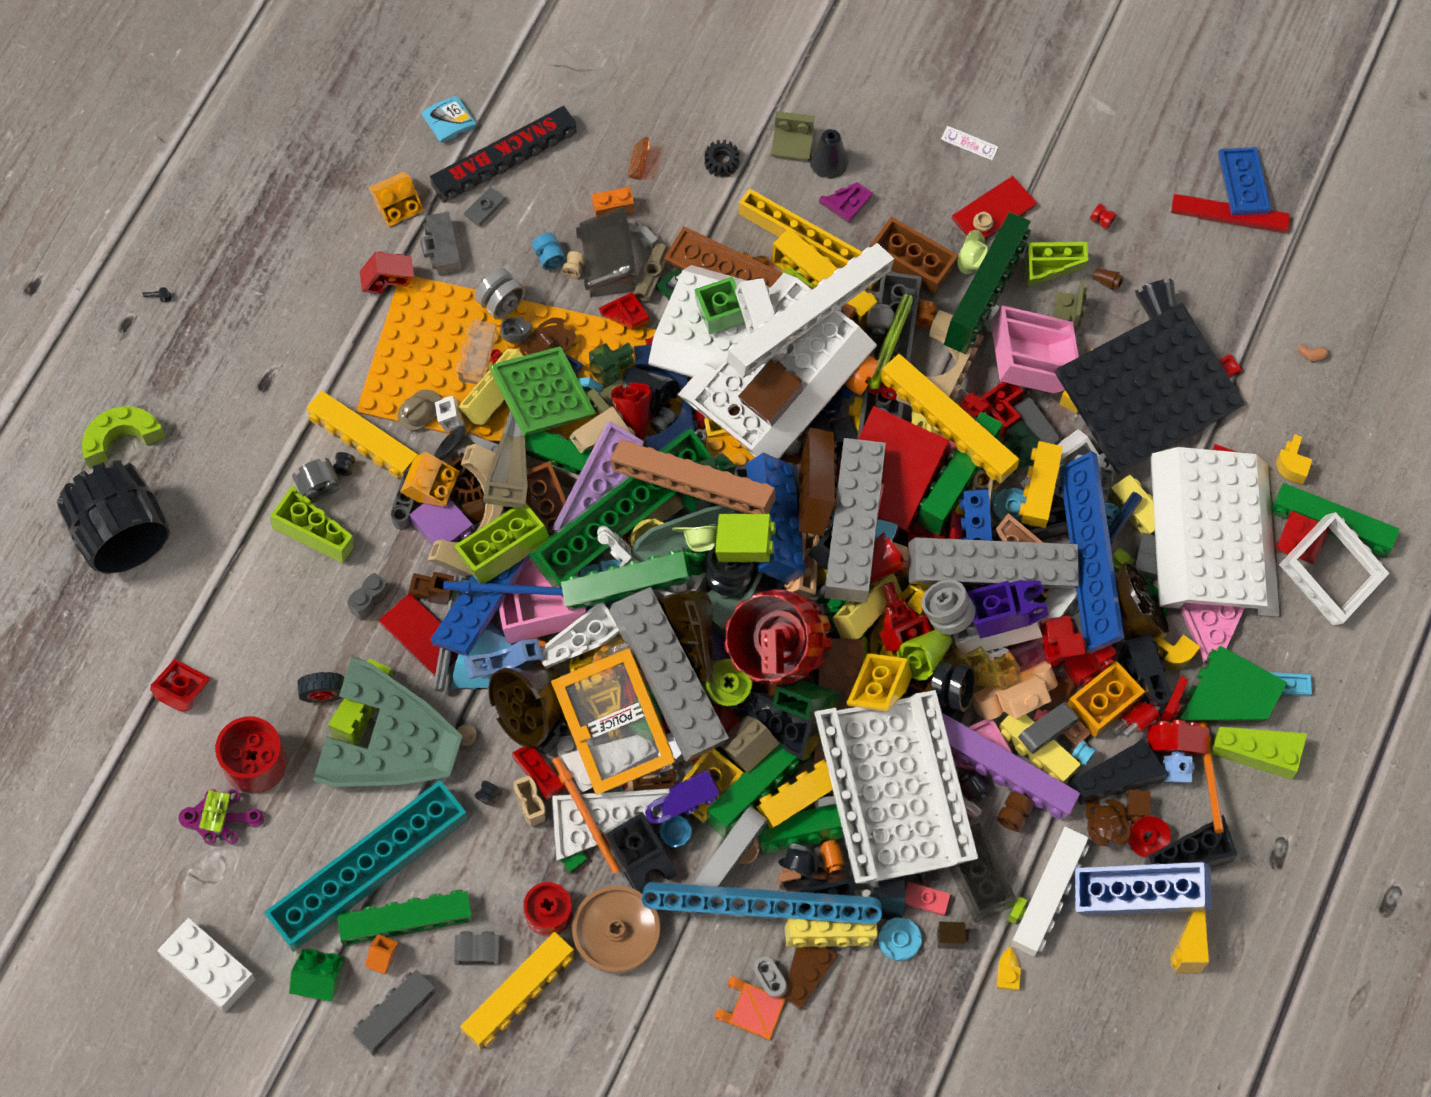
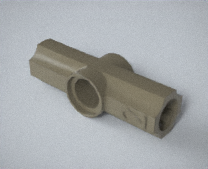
M655 244L648 262L644 264V271L634 291L635 297L640 301H650L657 283L661 281V274L667 263L664 257L669 251V248L664 244Z

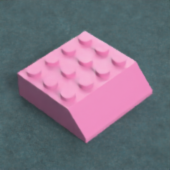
M1001 305L991 319L999 380L1050 393L1065 390L1054 371L1058 367L1079 357L1073 322Z
M531 558L513 584L552 587ZM508 593L499 606L502 628L508 644L561 632L587 612L586 607L571 611L565 607L563 596Z

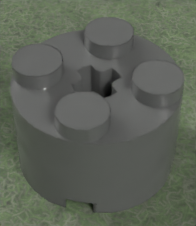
M325 458V462H321L320 459L313 460L299 468L300 472L297 475L295 472L292 475L302 497L306 496L311 503L318 501L320 496L325 493L330 495L339 490L340 480L329 458Z

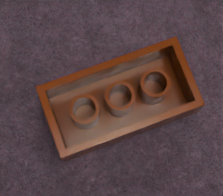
M890 217L870 245L871 248L878 243L894 258L892 271L922 276L920 287L934 295L938 293L953 272L958 259V255L893 217Z
M549 461L527 470L528 487L525 503L545 525L550 537L555 533L551 529L566 499Z

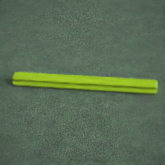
M904 294L901 298L877 358V368L872 378L868 381L870 388L878 389L880 386L882 368L890 361L913 302L912 295Z

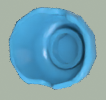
M676 815L661 823L659 833L666 845L678 848L685 846L691 839L692 826L686 818Z

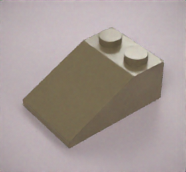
M745 715L726 733L729 739L719 748L748 773L779 743L761 722Z

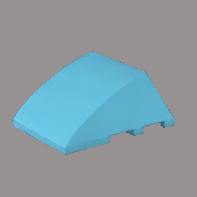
M489 622L468 656L496 652L516 643L508 644L503 630ZM459 654L450 689L488 688L490 678L469 679L463 660L467 656Z

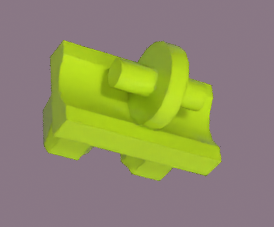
M212 790L208 791L199 826L200 829L222 832L231 797L230 794Z

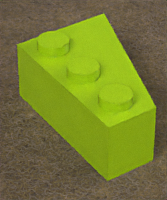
M1087 242L1028 243L1025 249L1027 288L1085 269L1088 262Z

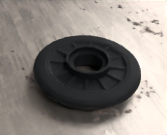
M459 426L454 429L439 445L434 456L440 460L446 458L461 442L466 433V428Z

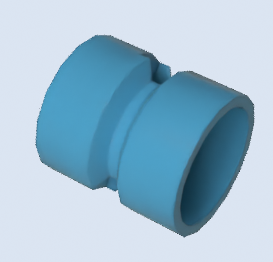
M550 232L544 233L533 240L532 248L535 254L539 256L538 260L544 270L555 269L565 262L566 256L559 246L555 234Z

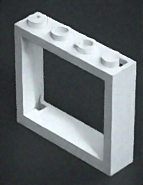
M1336 512L1325 515L1279 564L1332 625L1343 624L1389 574L1383 567V563L1376 559L1371 549L1361 542L1358 534L1350 529L1345 523L1344 518H1340ZM1327 527L1332 530L1371 575L1341 608L1336 605L1297 560Z

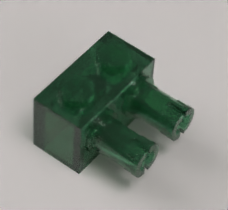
M604 343L589 352L590 372L603 385V388L620 379V370L634 363L632 356L634 350L630 343H626L614 351L609 348L607 343Z
M1022 420L1006 431L1002 444L1019 458L1018 468L1012 473H1015L1023 466L1027 469L1029 466H1033L1034 460H1030L1032 449L1037 448L1038 442L1041 441Z

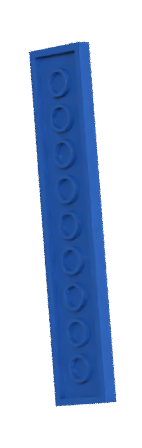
M1093 451L1059 467L1070 544H1078L1079 586L1076 589L1083 638L1086 642L1085 651L1090 654L1124 639L1098 457Z

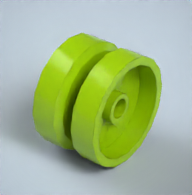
M717 659L713 661V681H701L708 699L713 703L724 706L737 705L744 701L750 693L752 680L744 672L736 670L732 665V659ZM724 678H727V679H728V685H727V686H724V684H725Z

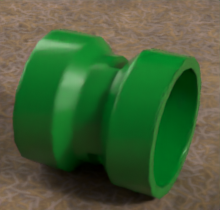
M686 548L685 554L688 556L691 575H701L704 567L702 561L705 560L706 552H696Z

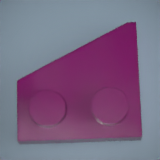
M856 182L847 188L836 190L835 194L827 197L821 196L819 203L849 223L872 198L873 193Z

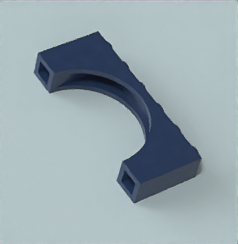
M652 344L634 346L635 367L673 378L679 384L678 393L687 385V378H690V376L649 365ZM682 399L683 406L677 420L665 431L646 437V448L651 447L659 451L683 431L690 428L694 432L697 431V420L692 418V414H695V409Z

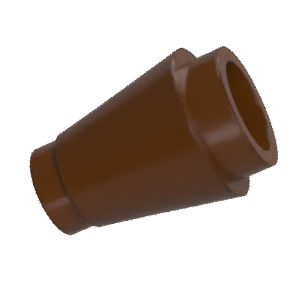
M1096 268L1092 279L1111 290H1119L1123 281V275L1117 271Z

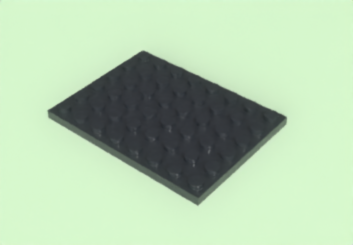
M1183 303L1058 367L1054 371L1117 475L1150 458L1152 453L1165 450L1246 405Z

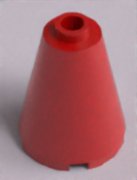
M629 383L630 387L623 388V384L619 385L611 392L614 407L622 414L625 425L630 427L634 431L635 436L642 440L647 434L652 396L651 389H649L647 384Z
M884 532L874 541L870 584L909 566L907 561L902 563L904 561L902 554L889 537L886 538L887 536Z

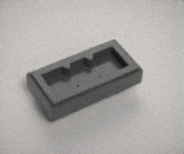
M489 187L464 212L465 217L480 227L505 201V197L492 187Z

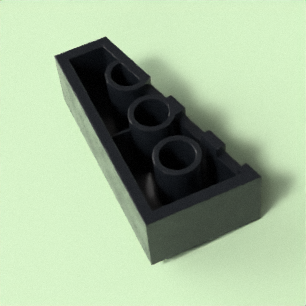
M1142 739L1074 778L1069 787L1080 793L1077 800L1080 805L1114 794H1122L1128 790L1164 782L1168 773L1146 741Z
M1222 815L1224 830L1222 833H1215L1212 821L1201 826L1196 831L1183 836L1174 843H1170L1148 855L1144 864L1204 862L1212 868L1232 863L1238 854L1225 817Z
M904 876L875 882L876 887H873V897L881 902V919L903 918L905 905Z

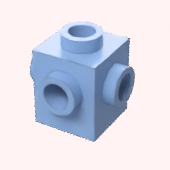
M1172 752V756H1165L1162 766L1168 774L1164 782H1192V774L1195 770L1192 756H1185V752Z

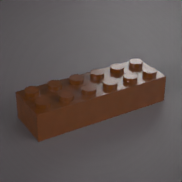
M811 427L809 428L799 460V531L824 536L826 528L829 529L831 526V512H835L837 507V499H835L837 495V488L835 487L837 482V476H835L837 464H835L837 441H834L833 432Z
M832 639L830 650L824 651L822 658L826 661L819 668L818 685L840 693L837 711L855 708L848 706L847 701L863 665L864 640ZM821 741L814 749L813 766L823 759L826 761Z

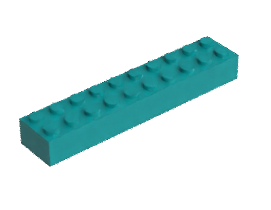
M439 780L264 912L266 918L291 951L294 952L337 919V915H342V912L350 910L468 820L466 811L441 780Z

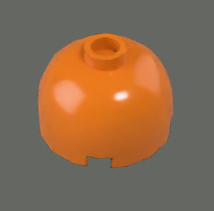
M869 355L844 383L845 386L852 392L861 395L868 386V380L874 375L878 359Z

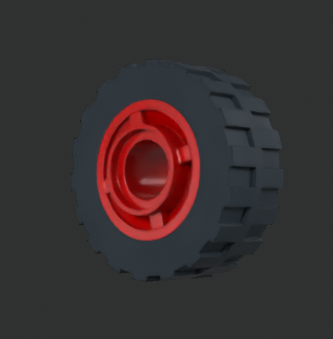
M332 672L312 673L302 676L297 681L298 698L309 703L338 700L342 698L339 695L344 682V676Z

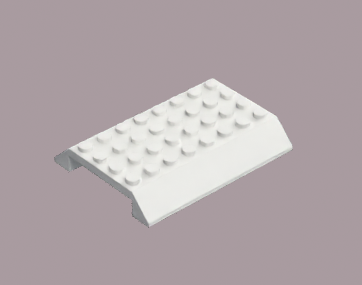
M693 265L682 271L654 334L649 365L694 377L704 364L716 370L720 367L728 356L730 346L741 342L748 334L746 324L742 323L709 335L696 304L694 289L732 276ZM733 277L737 287L740 282L746 281ZM792 345L787 346L786 354L793 351L794 347Z
M1184 447L1152 453L1151 473L1159 607L1179 609L1184 603L1257 608L1258 615L1278 617L1280 614L1268 464L1257 454Z
M936 690L917 693L910 698L900 699L889 711L855 707L838 711L836 708L814 712L855 883H872L947 868L978 859Z

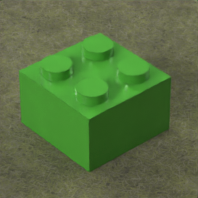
M733 276L694 289L696 304L709 335L745 323L735 293L737 285Z

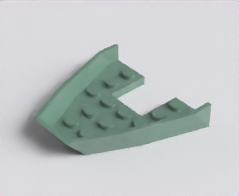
M722 505L702 509L650 528L636 540L631 554L637 560L643 562L647 561L651 556L659 555L663 557L675 550L685 553V549L689 548L684 533L673 531V528L718 526L719 514L747 513ZM705 551V560L702 561V564L704 566L703 571L705 573L707 569V559L709 551ZM754 562L750 587L745 592L736 596L721 595L713 590L707 593L711 599L712 627L723 637L727 632L725 629L727 619L732 617L735 607L741 601L751 599L763 574L757 571L756 562Z
M352 655L339 697L379 708L377 721L368 748L326 736L313 781L332 787L404 785L450 777L462 735L423 699L373 664Z

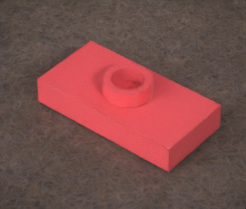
M908 882L905 892V905L944 916L950 894Z

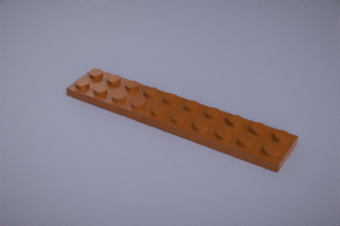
M683 226L664 257L665 262L681 270L693 265L746 281L763 278L765 285L768 287H772L783 274ZM846 303L842 306L841 312L851 319L856 308Z

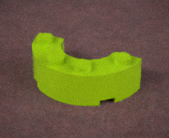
M122 406L101 413L88 425L82 439V453L88 468L90 469L96 464L107 462L109 446L119 437L127 435L137 436L147 446L166 439L161 425L153 415L137 407Z

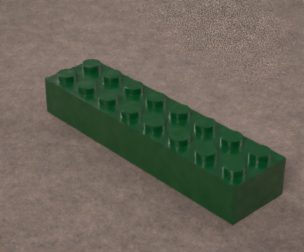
M1011 212L1008 213L950 320L944 346L963 354L967 353L969 347L973 349L977 341L975 336L981 334L985 325L983 322L985 320L988 321L992 310L990 308L996 306L999 299L998 294H1002L1006 286L1004 281L1010 279L1014 270L1012 269L1013 266L1016 267L1021 256L1019 254H1023L1026 249L1027 242L1025 240H1028L1031 233L1029 229L1030 220Z

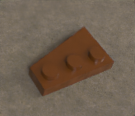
M796 947L786 982L787 991L782 998L801 1010L837 958V954L827 947Z

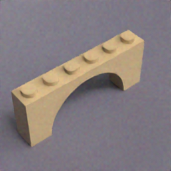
M939 310L932 323L929 336L944 345L953 315ZM981 334L975 336L977 341L973 349L969 347L966 354L945 346L952 354L955 366L945 374L926 377L950 399L951 397H956L959 390L957 385H962L966 375L964 372L968 373L972 363L970 359H975L978 352L976 347H981L984 336ZM897 395V401L910 405L906 400H901Z
M612 406L574 431L569 438L582 454L594 448L607 421L613 422L634 436L635 433L630 427L625 425L622 414ZM674 494L647 517H653L662 522L666 521L683 508L681 498Z
M477 444L469 445L466 448L461 465L474 474L484 492L486 479L496 453ZM485 503L484 517L476 531L503 515L504 507ZM443 539L434 541L428 561L462 576H472L460 560L454 547L459 542H449Z

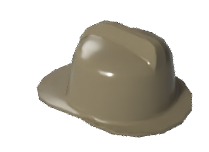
M421 390L406 399L398 411L400 424L408 430H419L437 417L435 402L442 400L440 395L432 390Z

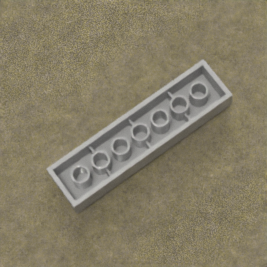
M844 438L825 598L867 603L886 443Z
M914 538L909 541V584L934 585L939 581L949 579L956 580L963 586L986 587L1008 580L1009 583L1019 580L1041 581L1043 589L1071 590L1079 586L1078 544Z
M651 587L613 603L609 612L627 648H630L632 655L635 657L642 677L685 761L688 762L724 745L729 738Z

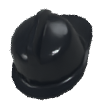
M791 843L786 857L778 861L779 865L783 868L796 871L812 879L826 880L829 876L827 871L817 865L815 852L805 845Z

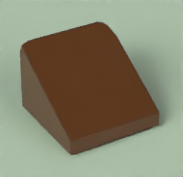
M482 499L462 505L463 514L473 525L482 522L485 513Z

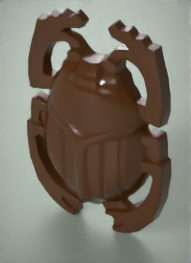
M558 317L550 318L541 323L534 331L535 337L533 334H530L520 344V352L525 356V352L533 354L561 346L565 354L575 342V332L573 329L565 330L563 328L564 319ZM567 337H569V342L565 349H563L566 344ZM532 341L530 349L527 350V343Z
M1098 800L1087 803L1085 816L1088 820L1087 831L1092 841L1101 846H1107L1109 841H1114L1120 846L1130 839V825L1127 822L1126 812L1120 801L1107 800L1106 803L1109 805L1106 806L1097 805L1100 803ZM1096 808L1094 814H1091V809ZM1124 828H1126L1125 835L1120 837L1124 832Z

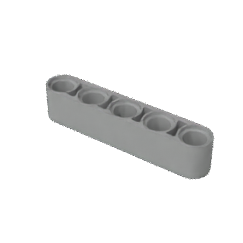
M750 806L693 885L722 887L766 826L768 819Z

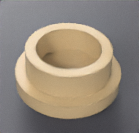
M981 212L974 217L973 224L979 231H988L993 225V219L990 214Z
M462 725L457 729L462 735L460 745L469 746L475 742L477 733L472 726Z

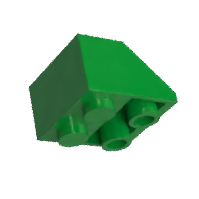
M302 949L291 970L289 994L332 1002L338 991L345 957L339 956L336 953Z

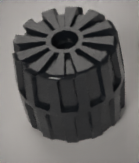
M113 460L110 467H106L104 462L92 466V473L87 474L86 471H82L73 478L75 484L67 483L61 490L57 500V508L76 547L88 565L94 571H99L102 574L125 572L145 563L164 547L163 545L170 535L169 524L162 508L136 467L130 462L123 466L122 460Z

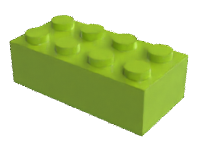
M525 503V509L513 507L454 545L460 560L477 582L487 583L527 557L532 550L549 538V534L545 525Z

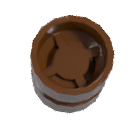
M1010 792L1004 803L1006 807H1002L996 819L1005 828L1014 832H1021L1026 823L1025 817L1030 815L1035 804L1023 794Z

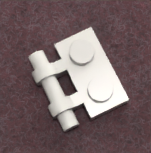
M607 526L599 527L597 531L598 541L601 544H608L612 550L611 554L618 561L622 559L627 563L632 558L631 547Z

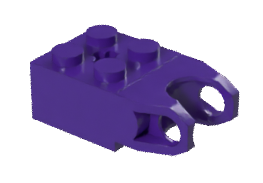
M1008 580L967 591L975 606V617L973 620L979 638L982 639L1030 626L1047 616L1049 610L1046 603L1030 602L1044 591L1041 581L1019 580L1009 583ZM1034 586L1038 587L1036 590H1028ZM1037 609H1043L1040 613H1034Z
M710 768L670 787V793L652 801L647 807L645 814L649 822L661 823L683 812L688 815L698 810V805L705 802V805H708L718 800V795L721 791ZM655 806L660 807L663 812L662 816H654L651 811L652 808Z

